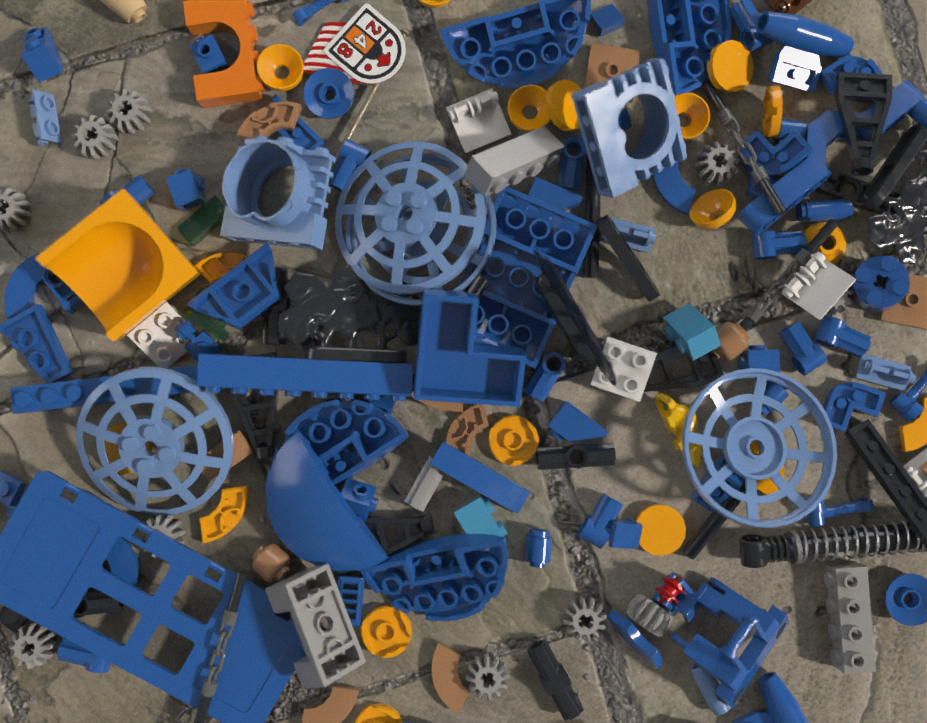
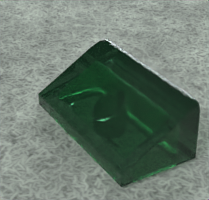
M214 195L177 227L186 241L195 247L222 224L225 205Z

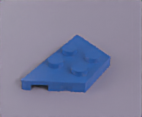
M265 243L188 302L187 305L196 312L240 330L281 298L273 253L269 244Z

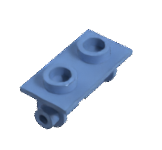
M33 89L30 99H28L31 119L37 120L36 123L32 124L34 141L37 142L38 146H47L48 141L62 144L54 95Z
M610 217L631 249L650 253L651 246L656 239L655 228ZM602 234L600 241H604V242H607V243H608V241L606 240V238H605L604 235Z
M864 354L863 357H860L855 378L906 391L907 385L915 382L916 374L912 373L910 366Z

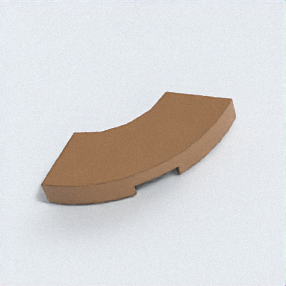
M295 102L270 103L268 106L252 112L239 127L236 137L242 140L245 138L255 139V136L268 137L272 133L283 129L294 131L302 106Z
M474 404L461 412L451 424L445 442L470 456V445L473 437L481 429L489 426L484 405Z
M438 641L432 659L433 683L445 705L458 714L470 693L469 687L462 682L458 674V663L461 653Z
M334 684L331 694L325 701L317 705L305 706L302 723H341L354 707L360 688Z

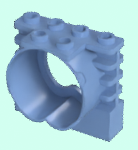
M651 58L644 64H638L631 70H625L618 76L608 78L606 82H597L571 94L599 195L614 198L638 186L639 180H646L650 178L651 174H658L662 172L663 168L674 166L676 161L687 159L686 144L683 140L680 127L681 122L674 101L675 95L671 88L669 69L664 59ZM637 95L644 111V129L638 145L627 155L625 152L626 134L618 125V117L623 106Z
M255 136V139L245 138V146H238L235 156L224 172L222 192L228 206L225 205L220 236L234 242L268 243L275 246L323 250L327 219L323 217L324 209H328V203L325 201L326 195L330 194L331 191L328 183L329 179H333L334 173L331 172V166L335 164L336 158L326 148L314 147L313 150H306L304 147L295 145L293 140L287 137H278L277 140H271L264 136ZM294 167V186L288 201L275 215L265 217L259 202L260 191L265 180L279 168Z

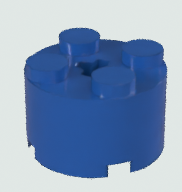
M876 256L864 261L857 268L853 275L856 281L850 286V290L854 291L851 296L858 306L874 312H883L893 308L905 297L910 287V277L905 266L892 256ZM878 280L879 282L883 281L885 285L881 288L880 286L875 287L873 284Z

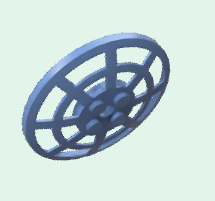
M421 141L403 142L388 146L368 157L362 165H359L349 177L340 194L335 218L336 237L341 253L353 271L367 283L378 289L395 294L409 295L422 293V288H439L461 273L475 256L486 226L485 198L471 182L470 184L475 196L476 217L460 214L459 198L453 184L465 178L464 173L468 165L450 150L436 144ZM414 148L410 161L395 163L382 170L375 164L376 160L389 153ZM424 149L446 156L459 169L445 176L437 168L422 163L421 159ZM367 169L372 178L363 187L357 203L345 204L352 185L359 175ZM408 169L405 183L391 186L385 178L386 175L395 171ZM418 170L430 173L439 181L426 190L424 187L416 184ZM377 183L383 192L377 205H364L368 193ZM444 190H447L450 198L451 213L438 211L434 197ZM407 208L412 209L411 218L402 221L400 218L401 212ZM342 215H354L355 231L361 243L351 255L342 234ZM362 215L375 216L378 229L368 238H366L363 231ZM436 223L449 224L445 236L436 246L429 237ZM458 225L474 228L465 251L451 266L442 252L446 250L453 240ZM384 237L395 244L393 259L381 255L373 248ZM421 243L428 252L418 258L404 260L405 246ZM368 253L379 263L392 267V282L387 283L372 277L361 269L357 263ZM434 260L443 272L425 282L402 285L403 269L419 267Z
M425 153L421 159L422 163L450 168L447 175L459 169L452 160L443 155ZM412 155L387 163L380 170L395 163L410 161ZM408 169L398 170L401 172L404 183ZM393 173L386 175L385 178H388ZM371 176V177L363 184V186L360 188V190H359L358 193L356 194V196H355L354 201H353L352 204H356V203H357V199H358V197H359V195H360V193H361L363 187H364V186L366 185V183L372 178V176ZM419 180L416 181V184L428 189L438 181ZM377 183L368 193L364 205H377L376 201L368 198L378 186ZM447 190L441 192L435 201L440 212H446L444 207L449 198ZM456 190L459 204L464 211V214L461 215L476 217V208L471 210L466 199ZM490 195L484 197L486 215L488 214L489 238L483 256L475 254L470 262L477 265V268L461 285L452 291L462 292L468 288L487 265L493 251L496 238V215ZM407 208L401 212L400 218L402 221L411 218L412 209ZM348 215L346 223V243L350 255L358 248L354 215ZM374 218V223H373V227H372V233H373L376 229H378L377 226H376L375 218ZM436 223L433 232L429 236L436 246L445 236L449 224ZM468 227V235L464 247L451 241L442 254L444 255L448 251L458 256L459 259L472 237L474 228ZM380 240L373 248L381 255H384V251L394 249L395 244L388 240ZM421 243L405 246L404 260L418 258L428 252ZM360 260L357 264L360 266L361 269L367 272L362 261ZM432 260L427 263L430 276H409L406 274L410 268L403 269L402 281L410 284L421 283L435 278L443 272L439 271L438 265ZM380 263L392 275V267ZM363 280L370 289L388 300L409 306H421V299L401 297L378 289ZM443 286L436 288L435 290H443Z
M138 367L113 375L90 394L81 409L77 422L76 440L78 453L90 479L110 499L125 508L139 513L173 515L184 513L200 506L209 500L220 488L229 473L233 461V432L221 404L212 393L204 392V387H198L197 381L171 369ZM135 378L161 379L157 395L137 394L125 398L119 383ZM172 382L194 393L204 402L208 409L194 417L182 404L168 398ZM109 389L116 404L105 413L99 426L86 421L87 413L93 403L103 392ZM154 403L152 415L136 418L130 405ZM165 407L177 412L186 422L176 427L172 422L163 418ZM119 411L127 423L121 434L107 430L111 419ZM213 418L216 419L222 435L223 458L207 456L206 438L201 426ZM83 431L97 437V452L103 467L94 470L88 459ZM191 431L195 434L198 454L184 452L183 436ZM104 440L118 445L121 458L112 463L109 462L105 452ZM146 442H154L157 445L158 451H149L146 448ZM180 462L194 464L195 468L183 482L173 472ZM204 466L220 468L219 474L212 486L198 499L187 489L197 480ZM128 467L132 472L139 475L137 486L124 480L117 472ZM110 475L121 487L136 494L135 503L116 494L101 479ZM162 476L172 487L164 490H148L150 478ZM178 494L187 503L176 508L157 509L146 507L147 497L163 498Z
M748 368L736 370L717 378L697 395L684 421L682 453L692 484L710 507L736 523L761 528L788 525L812 512L823 500L831 486L836 469L837 447L833 427L828 415L820 402L806 387L780 372ZM756 378L753 394L738 395L725 401L718 390V387L722 384L736 379ZM767 380L787 388L798 396L803 403L790 411L780 402L764 396ZM709 395L716 409L708 418L703 434L690 432V425L697 408ZM751 402L750 417L737 420L730 407L739 403ZM762 404L773 408L783 418L774 424L770 420L761 417ZM809 411L814 416L820 429L824 452L807 450L805 434L798 419ZM721 415L729 428L724 438L710 436L712 428ZM789 426H791L795 434L798 450L787 448L782 432ZM752 441L756 442L760 447L758 455L752 454L749 449ZM689 443L702 445L704 463L711 476L703 485L700 484L693 469L689 453ZM710 447L723 449L726 464L718 471H716L712 462ZM786 459L797 460L795 471L787 482L779 471ZM807 462L823 463L819 482L811 496L805 500L794 488L803 477ZM733 472L745 478L746 494L735 490L724 480ZM770 478L779 488V490L771 494L757 496V480ZM719 486L730 496L746 502L747 518L724 509L709 495ZM786 496L797 507L793 512L779 518L758 519L757 504L774 502Z

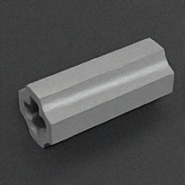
M430 455L405 499L406 503L421 511L425 510L445 473L430 464L433 459Z

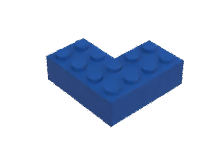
M422 288L413 385L414 400L520 407L526 355L521 348L474 345L479 302L476 293Z

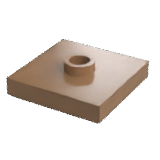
M591 43L584 88L597 82H606L610 77L618 76L625 70L633 69L634 66L639 64L641 51Z
M909 274L910 287L907 294L893 308L879 312L878 321L927 330V277Z

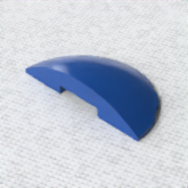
M540 0L536 4L491 17L488 15L440 29V33L452 58L475 79L483 83L499 86L500 88L510 89L519 88L524 85H536L559 73L579 50L590 20L591 0Z
M647 0L649 25L656 58L664 59L668 66L669 79L674 95L684 94L700 87L701 83L709 77L707 62L712 55L710 54L712 49L722 42L730 41L732 21L729 1Z
M354 399L353 401L331 400L318 404L297 417L284 432L286 436L280 448L291 436L300 431L328 470V476L337 488L344 484L347 478L352 479L390 453L406 440L409 435L391 414L374 406V404ZM277 448V449L275 450L274 456H273V458H272L271 466H272L273 461H274L275 458H276L275 456H276L277 452L280 450V448Z
M298 431L291 436L277 452L276 458L268 472L265 488L269 519L281 541L302 560L316 566L328 563L332 571L362 570L387 560L389 557L362 518L356 516L329 478L328 470L301 432Z
M490 534L451 535L400 548L389 554L387 560L370 568L362 569L360 572L376 594L382 592L391 600V606L406 614H409L411 611L423 614L426 620L453 621L467 618L480 612L492 597L496 598L505 581L504 577L508 568V552L505 539L501 536Z

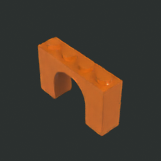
M183 1L186 26L193 36L228 32L238 37L240 41L239 56L231 67L220 72L193 75L197 102L203 108L263 100L262 91L265 90V84L257 72V60L260 52L255 48L258 34L256 27L252 26L251 17H255L252 1Z

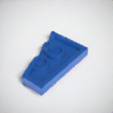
M36 304L0 324V334L6 335L11 341L10 344L13 348L21 351L28 359V364L46 383H56L75 373L41 304Z

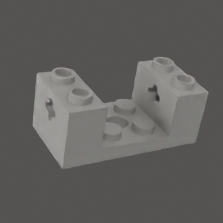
M328 563L306 568L265 589L274 614L290 611L307 656L293 663L302 688L326 687L366 663ZM322 617L326 618L328 622V628L325 632L320 628Z

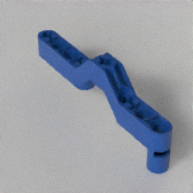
M908 80L903 81L892 90V100L881 136L908 115L915 122L921 123L927 128V99ZM875 104L865 112H854V115L860 118H872ZM827 110L807 126L805 140L813 147V151L798 166L772 185L787 212L824 183L831 175V172L826 168V149L838 139L846 140L838 111ZM855 127L856 140L870 142L872 128ZM762 193L739 213L737 218L757 236L781 216L776 215L765 194Z

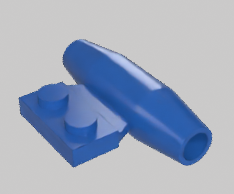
M765 11L759 16L756 23V31L782 45L773 57L767 81L808 93H815L822 69L819 56L844 57L850 54L854 46L852 37L831 25L796 14Z
M768 672L757 679L767 711L754 710L732 720V723H809L798 701L776 672Z

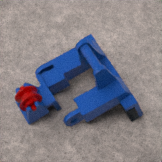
M674 573L668 575L667 578L662 577L663 584L660 587H655L657 592L651 600L670 614L674 615L677 611L689 623L698 609L702 607L718 619L721 615H724L739 625L727 646H722L721 649L699 634H696L690 644L675 633H672L670 636L672 641L684 649L685 657L721 682L715 691V695L720 702L732 710L787 627V614L774 605L771 606L768 612H765L713 577L708 581L713 588L703 582L697 592H694L683 579ZM751 633L753 637L738 659L735 653L747 635Z

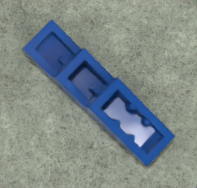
M445 441L442 442L430 462L434 467L517 514L530 494L529 490Z

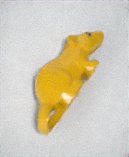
M659 393L654 396L655 404L668 433L673 432L677 437L673 441L676 450L682 452V432L689 407L684 404L675 403L670 396ZM662 401L666 404L667 411H665ZM694 414L690 425V432L699 434L698 419L696 414ZM689 443L691 463L700 468L703 461L702 445Z

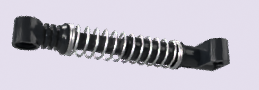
M902 520L898 524L891 521L888 525L880 522L878 526L870 523L868 527L860 524L858 528L850 525L848 533L843 526H840L838 534L833 527H830L828 535L823 528H820L818 536H816L813 529H810L808 537H806L803 530L799 531V535L796 531L790 530L780 536L764 537L757 534H748L739 538L740 563L748 568H761L769 562L773 563L776 561L802 564L806 560L813 563L816 559L823 562L826 558L833 561L836 557L843 560L846 556L854 559L856 556L864 558L866 555L874 557L876 554L884 556L887 553L895 555L897 552L905 554L907 551L909 553L927 552V549L910 525ZM848 551H854L855 555L849 556ZM838 552H844V557H839ZM828 553H834L835 556L829 558L827 555ZM824 554V558L819 559L817 555ZM807 555H814L815 557L813 560H809Z

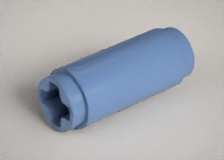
M693 663L690 666L691 673L710 710L714 715H722L729 711L730 708L720 702L715 695V691L720 685L719 681Z

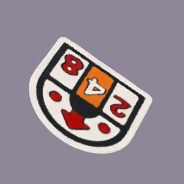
M366 3L324 48V53L354 79L364 83H379L391 78L400 69L405 58L406 46L401 32L370 4Z

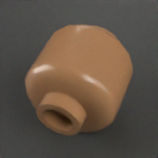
M726 322L716 329L721 346L712 350V352L718 359L723 356L727 360H732L748 348L747 340L750 337L739 323Z
M275 543L262 545L252 556L253 570L268 583L274 582L277 579L282 581L290 573L291 557Z

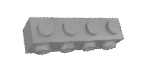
M543 126L473 155L464 176L484 197L494 192L499 193L511 184L516 185L524 178L534 177L546 168L551 169L555 167L560 161L559 156L565 146Z
M857 562L826 564L827 572L824 573V582L826 587H828L829 596L826 599V607L830 613L831 624L828 625V633L833 644V650L830 651L831 662L835 668L844 674L876 672L867 566Z

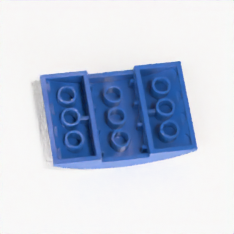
M507 186L498 193L494 203L496 238L487 265L480 273L489 279V283L479 298L474 342L484 346L521 348L526 355L525 364L536 369L556 321L536 287V279L542 271L536 261L533 250L538 251L543 259L544 256H547L562 277L567 288L570 289L598 225ZM489 217L486 221L482 241L476 252L481 256L484 255L488 243ZM469 262L459 285L475 271L477 265Z

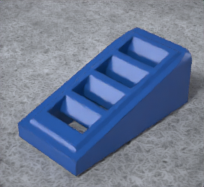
M354 573L339 574L337 587L343 603L357 605L356 609L346 608L347 613L356 614V619H350L351 624L354 627H360L365 577L362 574ZM345 584L358 585V589L344 587ZM344 594L357 595V599L343 597Z

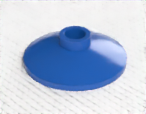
M334 68L320 69L314 72L306 81L304 100L309 110L316 116L324 119L338 118L350 109L354 100V87L349 77L342 71ZM328 93L335 94L332 100L326 99Z
M907 573L897 576L889 583L884 601L888 613L894 620L907 626H917L927 622L926 578L917 574ZM908 593L909 600L904 602V597Z

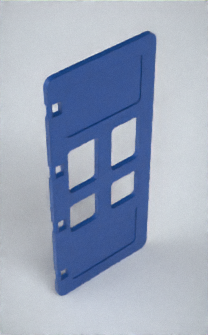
M42 471L37 473L0 535V604L198 709L202 696L204 679L208 678L210 672L209 663L212 653L218 644L224 609L228 606L237 573L218 565L206 556L147 526L135 517L84 489L82 490L53 472ZM65 488L78 495L74 502L62 496ZM137 528L150 535L147 542L134 535ZM118 537L127 539L170 564V568L155 594L150 595L103 569V563ZM209 567L222 574L219 581L205 574ZM188 575L202 580L223 593V598L208 623H202L172 606L173 599ZM246 579L238 606L239 613L236 624L234 625L232 635L228 638L224 651L225 660L221 671L217 675L218 686L215 695L212 696L207 713L223 723H265L295 671L293 663L300 660L305 653L292 616L288 620L277 613L274 614L266 590ZM89 587L105 593L141 614V619L126 644H120L74 618V613ZM159 625H164L194 642L193 650L178 673H174L155 663L143 654ZM225 625L223 632L229 631L230 626ZM216 655L213 666H219L221 655Z

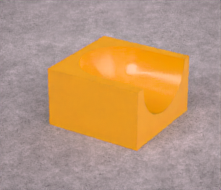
M125 189L116 193L36 257L43 267L56 274L83 300L101 322L107 337L112 342L126 337L142 321L201 275L144 208Z

